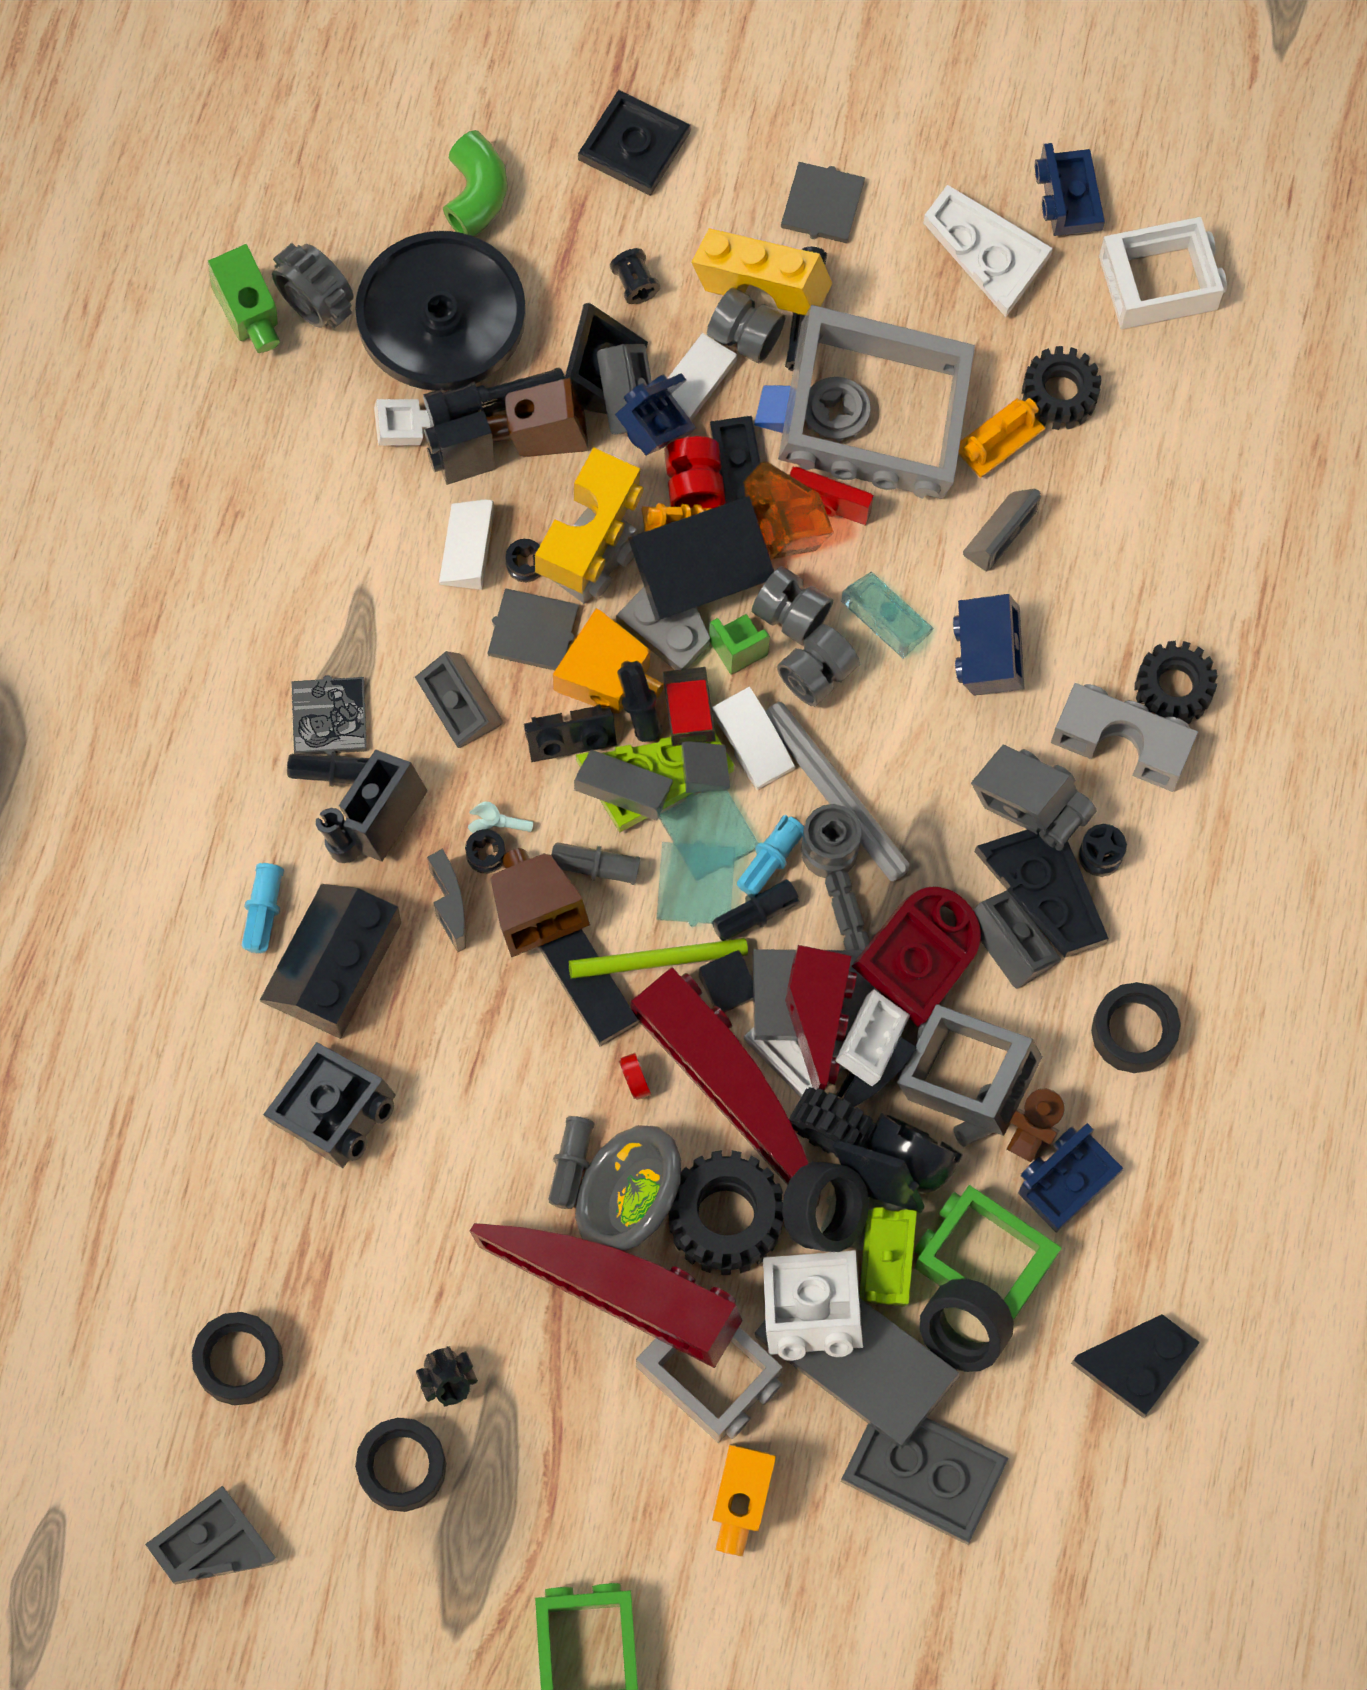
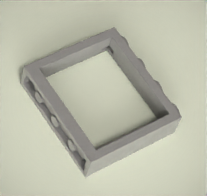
M811 305L801 323L778 460L800 465V468L805 470L814 468L831 472L834 477L842 480L856 478L872 482L875 487L884 490L897 488L914 492L915 496L922 499L925 495L943 499L954 483L975 345ZM818 343L953 376L939 467L802 434Z

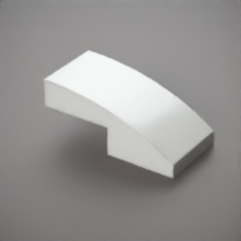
M750 686L712 707L713 717L734 747V756L756 790L795 769L781 738Z

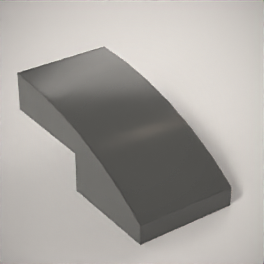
M442 848L427 857L429 871L444 894V897L433 903L437 919L457 952H460L466 948V921L463 902L456 875Z

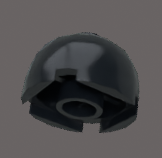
M883 1113L880 1114L876 1122L877 1127L868 1146L869 1150L904 1160L913 1181L918 1183L919 1187L917 1190L921 1194L936 1191L947 1183L963 1156L961 1152L943 1141L940 1146L937 1145L938 1141L931 1138L923 1130L893 1116H886Z

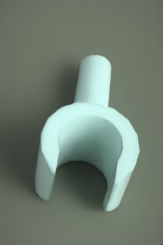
M482 802L469 812L482 818L476 819L468 825V829L472 833L482 829L489 830L493 826L531 832L533 828V821L500 814L498 808L491 802Z

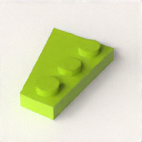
M713 729L662 738L657 743L636 747H632L631 744L615 747L614 751L602 754L673 779V784L662 808L663 810L693 794L686 793L681 754L682 742L722 744ZM589 752L576 754V761L580 768ZM726 752L728 773L730 774L734 771L735 765ZM600 800L619 833L648 818Z

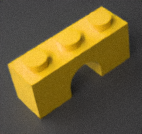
M711 228L708 229L691 261L704 290L707 292L725 295L730 288L735 287L745 293L748 286L752 285L767 292L774 299L778 309L802 315L807 314L811 305L821 307L833 284L821 255L818 253Z
M593 447L574 482V501L590 508L594 512L595 517L591 522L583 526H570L554 519L535 554V572L581 594L589 581L595 583L605 565L606 559L602 558L607 546L615 547L622 535L625 523L621 522L627 509L634 511L642 497L644 487L640 486V468Z

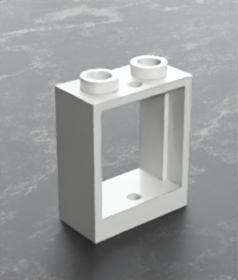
M1201 217L1104 236L1099 259L1120 329L1218 310L1222 295L1227 291V280L1223 268H1217L1214 259L1216 252L1214 237L1211 231H1205ZM1188 248L1200 289L1141 301L1129 260Z

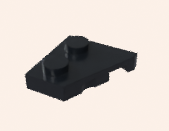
M1161 1314L1078 1354L1071 1364L1144 1418L1200 1342Z

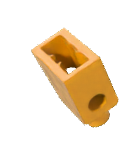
M597 608L553 673L554 691L593 706L600 704L601 708L610 706L611 712L619 714L623 709L622 700L624 694L617 671L621 668V663L624 661H638L642 664L649 689L655 692L657 699L663 690L664 684L646 674L650 666L649 649Z
M729 1445L712 1518L713 1521L721 1523L715 1550L743 1557L749 1530L759 1532L776 1455L737 1445ZM743 1493L750 1498L746 1514H737L732 1511L734 1494Z

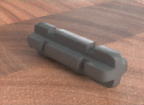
M846 871L831 873L826 876L825 885L828 895L833 897L831 904L840 933L843 936L845 935L843 941L845 949L864 950L870 941L867 932L862 931L864 929V922L855 893L850 892L852 884L849 874Z

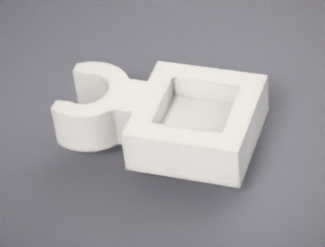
M419 399L376 400L374 410L378 446L420 445L423 434H425L424 429L430 428V420L427 410H420Z

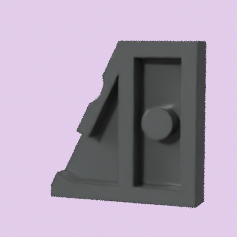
M223 1486L145 1544L175 1585L270 1566L278 1561Z

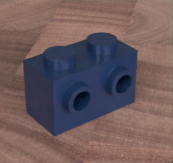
M1010 594L959 600V615L953 617L954 635L956 640L960 641L961 657H957L955 660L958 682L963 683L973 696L1025 689L1020 606Z

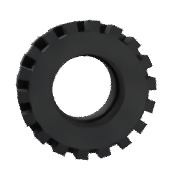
M722 1150L714 1151L711 1154V1158L707 1160L703 1156L693 1160V1167L690 1169L685 1167L681 1171L680 1186L673 1206L668 1213L669 1230L674 1236L676 1248L678 1251L682 1249L685 1252V1259L692 1265L695 1261L702 1265L701 1270L711 1273L712 1268L721 1270V1275H731V1270L739 1269L740 1274L749 1271L753 1263L756 1262L760 1265L763 1262V1257H767V1253L770 1250H774L781 1234L784 1218L782 1213L783 1191L780 1183L775 1184L773 1181L774 1174L768 1167L764 1170L759 1167L760 1160L753 1156L749 1160L742 1159V1152L732 1150L731 1156H722ZM715 1192H735L743 1196L752 1206L754 1212L753 1221L748 1228L738 1234L720 1235L710 1231L699 1218L700 1204L706 1197Z

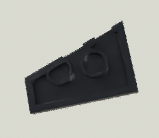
M1026 829L976 846L974 852L1064 958L1107 943L1109 938L1068 841L1064 844L1062 850H1056L1055 846L1052 848L1040 837L1039 832L1036 834Z

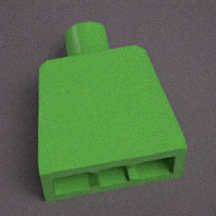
M244 244L208 260L211 288L238 340L244 341L251 338L257 353H264L277 347L280 344V340L274 330V327L278 324L277 308L248 245Z

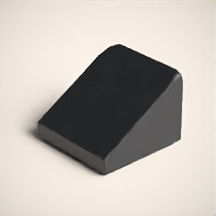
M740 950L699 968V979L713 1007L717 1006L725 1013L753 1000V980Z

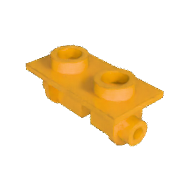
M1016 398L960 441L958 454L980 478L1045 430V427L1035 417V414L1039 412L1036 403L1030 398L1025 401Z

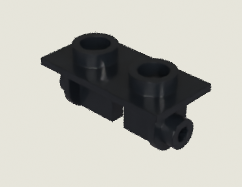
M597 704L594 707L570 711L571 720L565 722L563 721L562 713L538 718L531 717L532 722L523 723L531 762L617 746L614 717L610 706L601 708V705Z

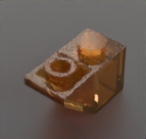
M760 463L743 482L746 497L750 496L765 544L768 546L772 559L816 551L834 533L820 494L771 463Z

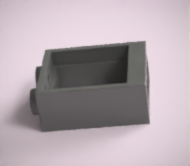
M936 1004L930 1018L919 1027L917 1048L898 1072L897 1083L911 1102L1004 1136L1010 1125L1009 1122L1018 1109L1042 1059L1039 1049L1032 1038ZM949 1031L1007 1051L983 1102L925 1081Z

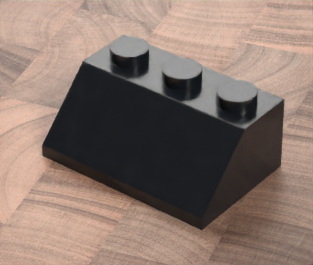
M321 884L264 990L260 1002L341 1039L401 925L398 906L359 888Z

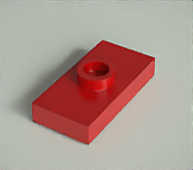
M797 466L792 467L787 479V498L810 505L816 512L824 516L833 517L837 515L866 526L872 509L874 496L872 493Z

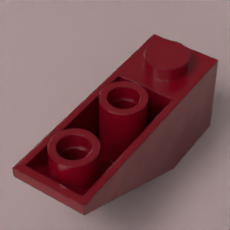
M798 945L793 958L785 1002L812 1087L816 1090L819 1088L825 1091L827 1083L835 1085L840 1064L835 1061L837 1057L833 1056L835 1041H844L849 1015L841 1014L844 998H852L857 973L849 971L852 956Z

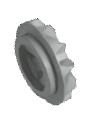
M828 377L816 382L810 387L805 415L808 430L813 429L819 434L821 439L826 437L836 439L839 443L844 438L856 437L869 420L871 407L868 395L859 384L847 378ZM841 398H844L843 412L847 415L839 414L836 419L833 418L832 421H829V409L826 406L834 407L836 403L840 402Z

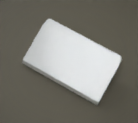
M484 499L453 503L451 505L439 585L482 590L494 517L493 500Z

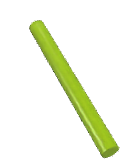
M741 938L569 961V972L572 979L711 961L737 950H740L742 956H747L748 945L746 939Z

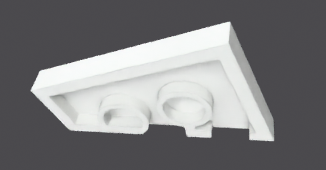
M949 185L944 188L924 215V225L1005 317L1013 309L1052 253V247Z

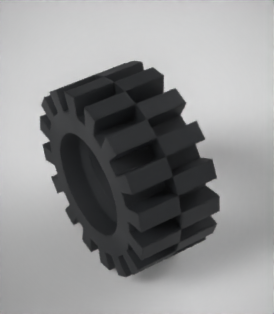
M1056 346L1054 354H1051L1049 348L1045 349L1041 353V358L1036 355L1031 360L1030 367H1027L1022 386V394H1024L1022 400L1025 401L1030 398L1036 403L1039 412L1035 416L1037 414L1040 416L1039 422L1044 427L1047 421L1050 420L1053 421L1052 429L1059 430L1061 423L1066 424V429H1072L1075 426L1076 420L1080 425L1087 420L1088 414L1091 416L1095 410L1101 390V375L1097 376L1099 368L1096 363L1088 365L1090 356L1086 353L1080 359L1077 358L1078 349L1071 347L1069 354H1063V346ZM1052 377L1068 378L1076 384L1077 394L1068 400L1056 399L1047 393L1045 383Z
M1176 640L1168 641L1166 648L1159 644L1154 647L1152 654L1148 652L1144 657L1135 681L1134 690H1138L1136 700L1138 703L1144 702V706L1147 707L1150 713L1154 712L1163 718L1175 717L1190 724L1194 716L1198 720L1204 714L1205 709H1208L1218 684L1215 683L1218 677L1217 670H1211L1214 662L1210 656L1206 659L1202 658L1204 650L1200 647H1197L1195 652L1188 650L1191 644L1189 642L1183 641L1181 647H1176ZM1168 670L1182 671L1191 679L1192 690L1183 697L1170 696L1162 690L1159 682L1160 676Z
M813 1087L806 1088L789 1118L793 1129L798 1131L797 1134L799 1136L809 1139V1143L814 1146H820L824 1152L828 1154L831 1152L835 1157L837 1155L832 1146L836 1140L867 1149L877 1127V1124L873 1123V1119L870 1116L863 1115L864 1112L858 1107L850 1106L851 1103L844 1099L842 1101L833 1093L827 1094L824 1090L819 1088L816 1090Z

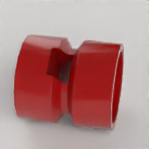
M702 436L685 437L669 443L664 448L666 473L671 478L668 481L670 507H681L682 504H688L690 508H693L694 505H701L702 508H714L725 503L723 477L718 473L721 470L719 443L716 440Z

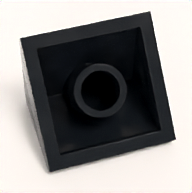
M590 302L583 305L564 379L570 378L584 410L607 414L597 352L601 349L626 344H645L647 349L648 342Z

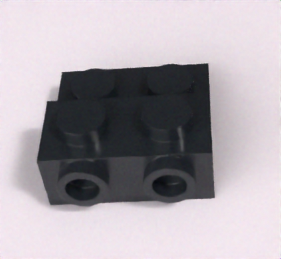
M316 1042L263 1115L273 1125L304 1142L313 1152L344 1168L349 1160L355 1161L363 1155L367 1147L366 1136L376 1122L382 1124L389 1119L394 1109L393 1099L396 1094L382 1078Z

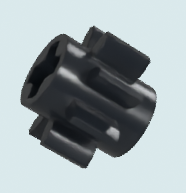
M450 1346L426 1355L424 1368L416 1370V1374L427 1402L437 1397L438 1401L444 1407L467 1399L470 1385L476 1384L478 1380L466 1351L457 1356Z

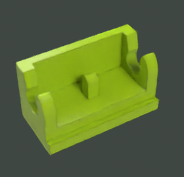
M885 1208L868 1210L859 1298L866 1303L905 1307L909 1304L917 1211L885 1210Z

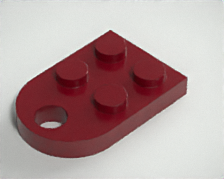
M942 887L922 888L902 901L856 959L852 967L888 1000L910 1014L909 1019L919 1026L926 1022L936 1004L939 1005L976 956L981 938L978 919L971 906L957 893ZM941 907H947L953 911L956 917L955 927L943 922L940 916Z

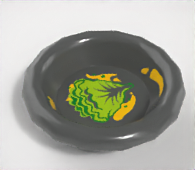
M644 1125L632 1127L618 1133L598 1151L585 1170L576 1198L575 1219L582 1239L626 1251L639 1246L659 1228L671 1210L681 1181L682 1162L675 1140L660 1127Z

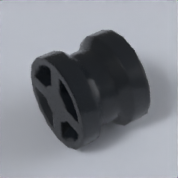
M1099 824L1090 828L1083 837L1079 848L1078 857L1084 870L1093 876L1099 877L1108 876L1117 871L1126 853L1127 843L1125 836L1118 828L1109 824Z

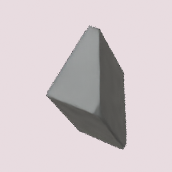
M691 741L682 742L681 754L686 793L730 789L725 745Z

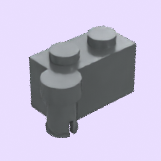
M1003 744L971 782L985 809L1036 834L1039 832L1040 837L1052 848L1055 846L1056 850H1062L1064 844L1078 827L1086 826L1097 812L1094 804L1085 795L1077 791L1074 785L1075 778L1068 770L1059 765L1051 767L1044 764L1034 754L1025 749L1019 752Z

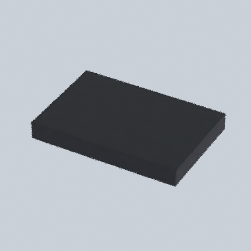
M750 496L628 537L655 621L763 584L774 572Z

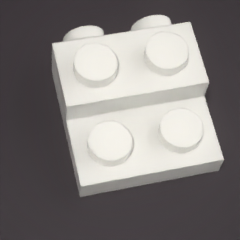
M856 1250L763 1257L766 1335L769 1355L778 1354L782 1359L793 1361L804 1357L806 1352L826 1351L830 1356L843 1357L850 1354L853 1348H863Z

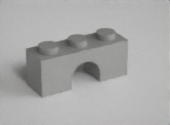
M1074 683L1056 725L1051 743L1092 759L1097 745L1103 739L1110 736L1124 737L1134 744L1138 752V762L1132 776L1173 792L1198 731L1190 729V726L1181 719L1175 717L1163 718L1150 713L1147 707L1138 702L1130 700L1123 702L1110 697L1105 690L1091 684L1083 686Z

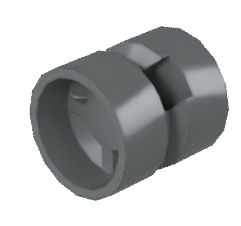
M732 287L725 293L715 308L708 324L707 336L723 345L732 346L737 342L738 353L760 364L766 359L776 344L786 318L784 314L766 304H762L755 309V301L749 295Z
M780 566L771 574L759 591L751 612L772 626L778 623L782 624V633L803 646V641L823 624L831 610L834 599L814 586L804 588L801 577L786 567Z
M821 624L803 641L804 650L795 648L777 665V671L786 686L801 701L813 707H816L833 691V681L842 682L860 665L859 657L850 643L834 628L826 624Z
M837 804L822 805L812 811L806 819L801 845L802 860L808 870L819 877L826 878L831 873L846 871L848 873L856 864L862 836L861 824L855 813L845 806Z

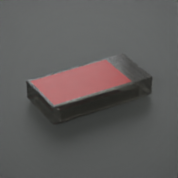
M706 667L662 672L672 746H678L682 742L689 741L700 743L716 741Z

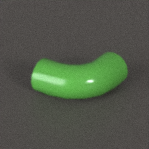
M477 130L469 131L460 137L449 152L450 162L466 178V187L457 197L443 206L444 215L456 232L475 236L485 229L497 216L508 189L506 168L493 145Z

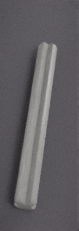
M777 702L769 707L765 712L784 746L829 804L845 806L855 813L861 824L862 836L860 843L890 881H896L909 871V862L784 703Z

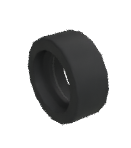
M1135 982L1120 985L1106 994L1094 1014L1091 1033L1094 1047L1105 1062L1117 1070L1140 1073L1151 1071L1165 1062L1178 1041L1181 1023L1178 1009L1166 993L1153 985ZM1138 1003L1146 1005L1156 1012L1161 1020L1162 1035L1155 1047L1147 1052L1134 1053L1126 1051L1115 1043L1111 1037L1109 1024L1115 1010L1122 1005Z
M811 1162L801 1167L790 1179L783 1200L782 1213L784 1224L792 1240L804 1248L825 1252H841L852 1246L862 1234L868 1219L869 1197L867 1186L860 1174L849 1166L827 1162ZM830 1181L836 1195L835 1213L831 1223L821 1233L816 1220V1205L821 1190Z
M952 1279L941 1285L925 1306L920 1315L919 1330L925 1345L932 1353L954 1369L974 1372L982 1371L995 1363L1013 1336L1014 1320L1009 1306L1001 1296L984 1283L971 1279ZM944 1308H958L975 1316L985 1327L989 1342L977 1343L965 1339L955 1332L947 1321Z
M244 1312L225 1313L209 1321L197 1335L192 1349L193 1371L203 1389L217 1401L234 1406L252 1404L266 1396L278 1382L283 1368L282 1347L272 1328L258 1316ZM242 1331L252 1334L261 1342L265 1351V1363L261 1373L255 1380L246 1385L232 1386L223 1383L215 1377L211 1369L210 1355L213 1346L221 1337L232 1332Z
M397 1417L380 1422L366 1433L357 1449L355 1468L359 1483L372 1502L387 1510L407 1512L423 1507L437 1495L445 1480L447 1463L441 1442L429 1427L415 1419ZM398 1437L411 1438L420 1443L427 1452L429 1459L428 1474L424 1481L414 1490L404 1493L392 1492L383 1487L376 1479L373 1469L374 1457L379 1448L388 1440Z

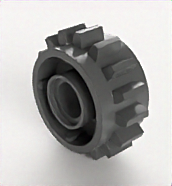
M290 243L273 258L276 265H274L275 270L272 272V278L277 289L288 304L308 323L318 328H322L324 325L328 326L329 324L332 328H335L352 314L350 302L353 300L354 295L348 281L336 265L316 247L310 244L298 245L296 247L293 243Z

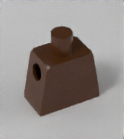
M570 378L508 393L505 396L506 414L486 417L492 432L493 442L512 439L519 455L523 457L589 451L585 411Z
M516 848L503 856L502 863L505 869L493 874L491 884L500 928L511 957L590 926L581 895L550 854L543 853L530 859L526 850Z

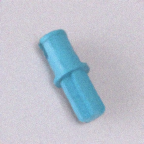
M783 815L764 843L757 844L755 847L756 857L737 881V886L747 895L752 894L755 896L776 869L785 868L787 865L786 858L803 837L804 826L798 820L791 816L788 818L787 815Z
M259 863L255 869L256 875L251 898L244 905L248 913L242 939V948L251 953H265L268 950L274 916L280 914L277 900L281 878L284 874V869L280 866Z

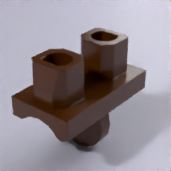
M1047 1088L1032 1092L1026 1099L1025 1111L1021 1109L1016 1110L1009 1122L1018 1128L1006 1150L1029 1162L1034 1160L1043 1141L1050 1145L1054 1142L1060 1130L1053 1126L1059 1123L1065 1111L1061 1096L1054 1090Z

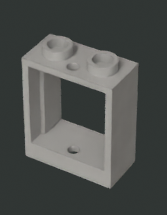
M739 1327L731 1342L763 1371L718 1419L662 1367L678 1349L655 1338L636 1358V1368L717 1443L726 1434L731 1439L735 1438L751 1419L746 1412L758 1400L763 1405L766 1404L782 1386L778 1378L781 1376L783 1366Z

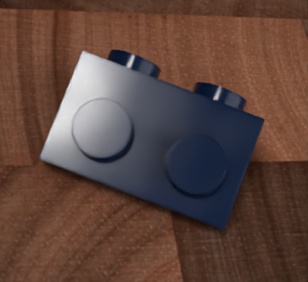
M1052 143L1043 144L1041 158L1035 159L1034 168L1037 184H1044L1046 196H1042V213L1045 221H1051L1053 235L1059 236L1103 230L1105 220L1090 149L1054 153Z
M682 373L668 379L663 374L647 386L645 383L636 386L624 396L627 404L615 414L627 430L632 444L641 449L645 456L666 447L677 439L687 437L696 429L695 425L672 396V393L687 381Z
M1088 1123L1078 1132L1073 1126L1070 1127L1053 1144L1057 1151L1047 1161L1038 1157L1020 1175L1025 1181L1022 1183L1018 1194L1056 1233L1123 1170V1167L1091 1136L1094 1129Z

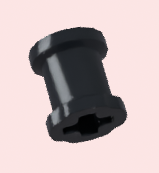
M640 248L626 250L618 254L610 263L612 273L619 276L624 286V298L628 304L646 302L653 298L660 290L658 280L651 277L645 264L646 254ZM634 273L637 275V277H638L637 279H634V278H633L632 275H633Z

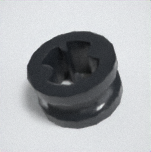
M532 539L516 540L506 550L507 571L518 582H531L541 576L535 572V554L540 545ZM520 554L526 558L532 554L533 565L530 567L528 564H523L518 567L517 556Z
M482 829L471 834L466 841V857L468 864L473 870L488 874L501 868L503 865L502 858L506 851L504 840L498 833L493 830ZM486 843H491L493 852H497L495 856L488 855L485 860H480L478 851H474L476 847L484 848Z

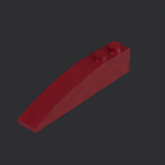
M671 967L631 1001L632 1011L639 1023L788 1185L794 1174L801 1167L809 1163L784 1108L757 1064L730 1030L732 1023L726 1014L717 1006L710 1008L701 999L702 990L687 973L680 976ZM819 1195L816 1208L819 1206L821 1195Z
M474 1223L470 1229V1233L478 1247L713 1368L718 1364L743 1321L733 1296L718 1287H712L709 1291L695 1284V1278L678 1267L672 1266L669 1271L653 1262L619 1249L564 1234L524 1227Z

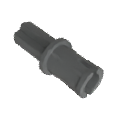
M557 842L554 844L551 854L561 870L591 875V880L595 881L596 877L631 883V885L636 883L640 857L638 856L632 857L601 851L602 846L598 845L595 850Z
M568 1116L566 1118V1127L559 1154H555L553 1157L556 1168L548 1200L551 1205L561 1209H572L575 1206L583 1170H586L589 1166V1162L586 1161V1155L595 1123L578 1116Z

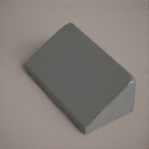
M645 344L618 345L601 349L597 352L611 434L627 433V430L615 416L627 404L624 396L641 383H645L647 386L652 382Z
M1028 489L1010 493L964 549V557L984 571H990L1036 514L1041 499V492L1037 489Z
M445 651L415 676V679L457 748L471 743L503 723L476 676L460 653Z
M590 750L576 775L574 789L580 793L657 821L673 784V779Z
M1007 890L980 902L973 910L980 926L981 943L1016 989L1026 985L1061 961V958L1034 921Z

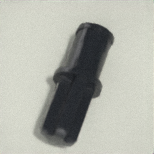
M624 661L621 663V668L617 671L624 694L622 706L626 712L630 713L637 739L642 742L653 741L660 737L663 731L654 706L657 701L656 694L653 690L649 689L642 664L638 661Z
M332 752L331 756L292 753L287 761V775L291 779L329 781V786L334 787V783L353 784L369 758L336 756V752Z
M785 879L755 896L752 894L747 895L745 903L716 917L712 921L714 931L720 940L726 941L756 924L759 927H765L769 919L792 907L798 906L800 904L799 896L792 883Z

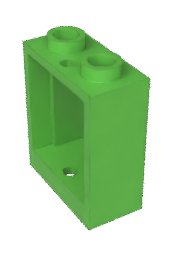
M969 1185L962 1196L953 1192L939 1215L945 1218L944 1222L936 1233L928 1229L916 1245L914 1252L919 1255L914 1269L939 1286L952 1279H966L935 1256L969 1207H971L1036 1252L1004 1298L1014 1320L1057 1258L1062 1247Z
M609 1583L592 1586L593 1593L574 1595L572 1587H557L545 1589V1597L535 1598L541 1690H553L549 1612L620 1607L626 1686L624 1690H638L631 1590L621 1591V1584Z

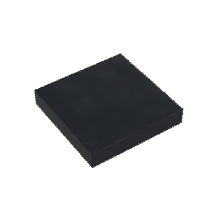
M618 89L578 152V160L651 196L690 134L691 125Z

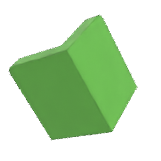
M747 614L725 626L722 625L718 618L710 622V643L731 675L768 655L769 634L765 629L758 632Z

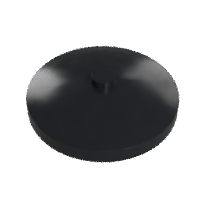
M424 232L409 236L391 245L368 267L360 282L356 296L357 327L362 344L368 355L389 376L399 382L419 389L432 391L440 389L441 391L469 385L472 382L476 384L485 380L510 359L524 332L526 320L525 296L522 283L514 267L492 245L479 238L460 232Z

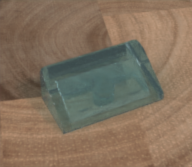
M872 571L850 584L842 592L841 602L903 659L934 629Z

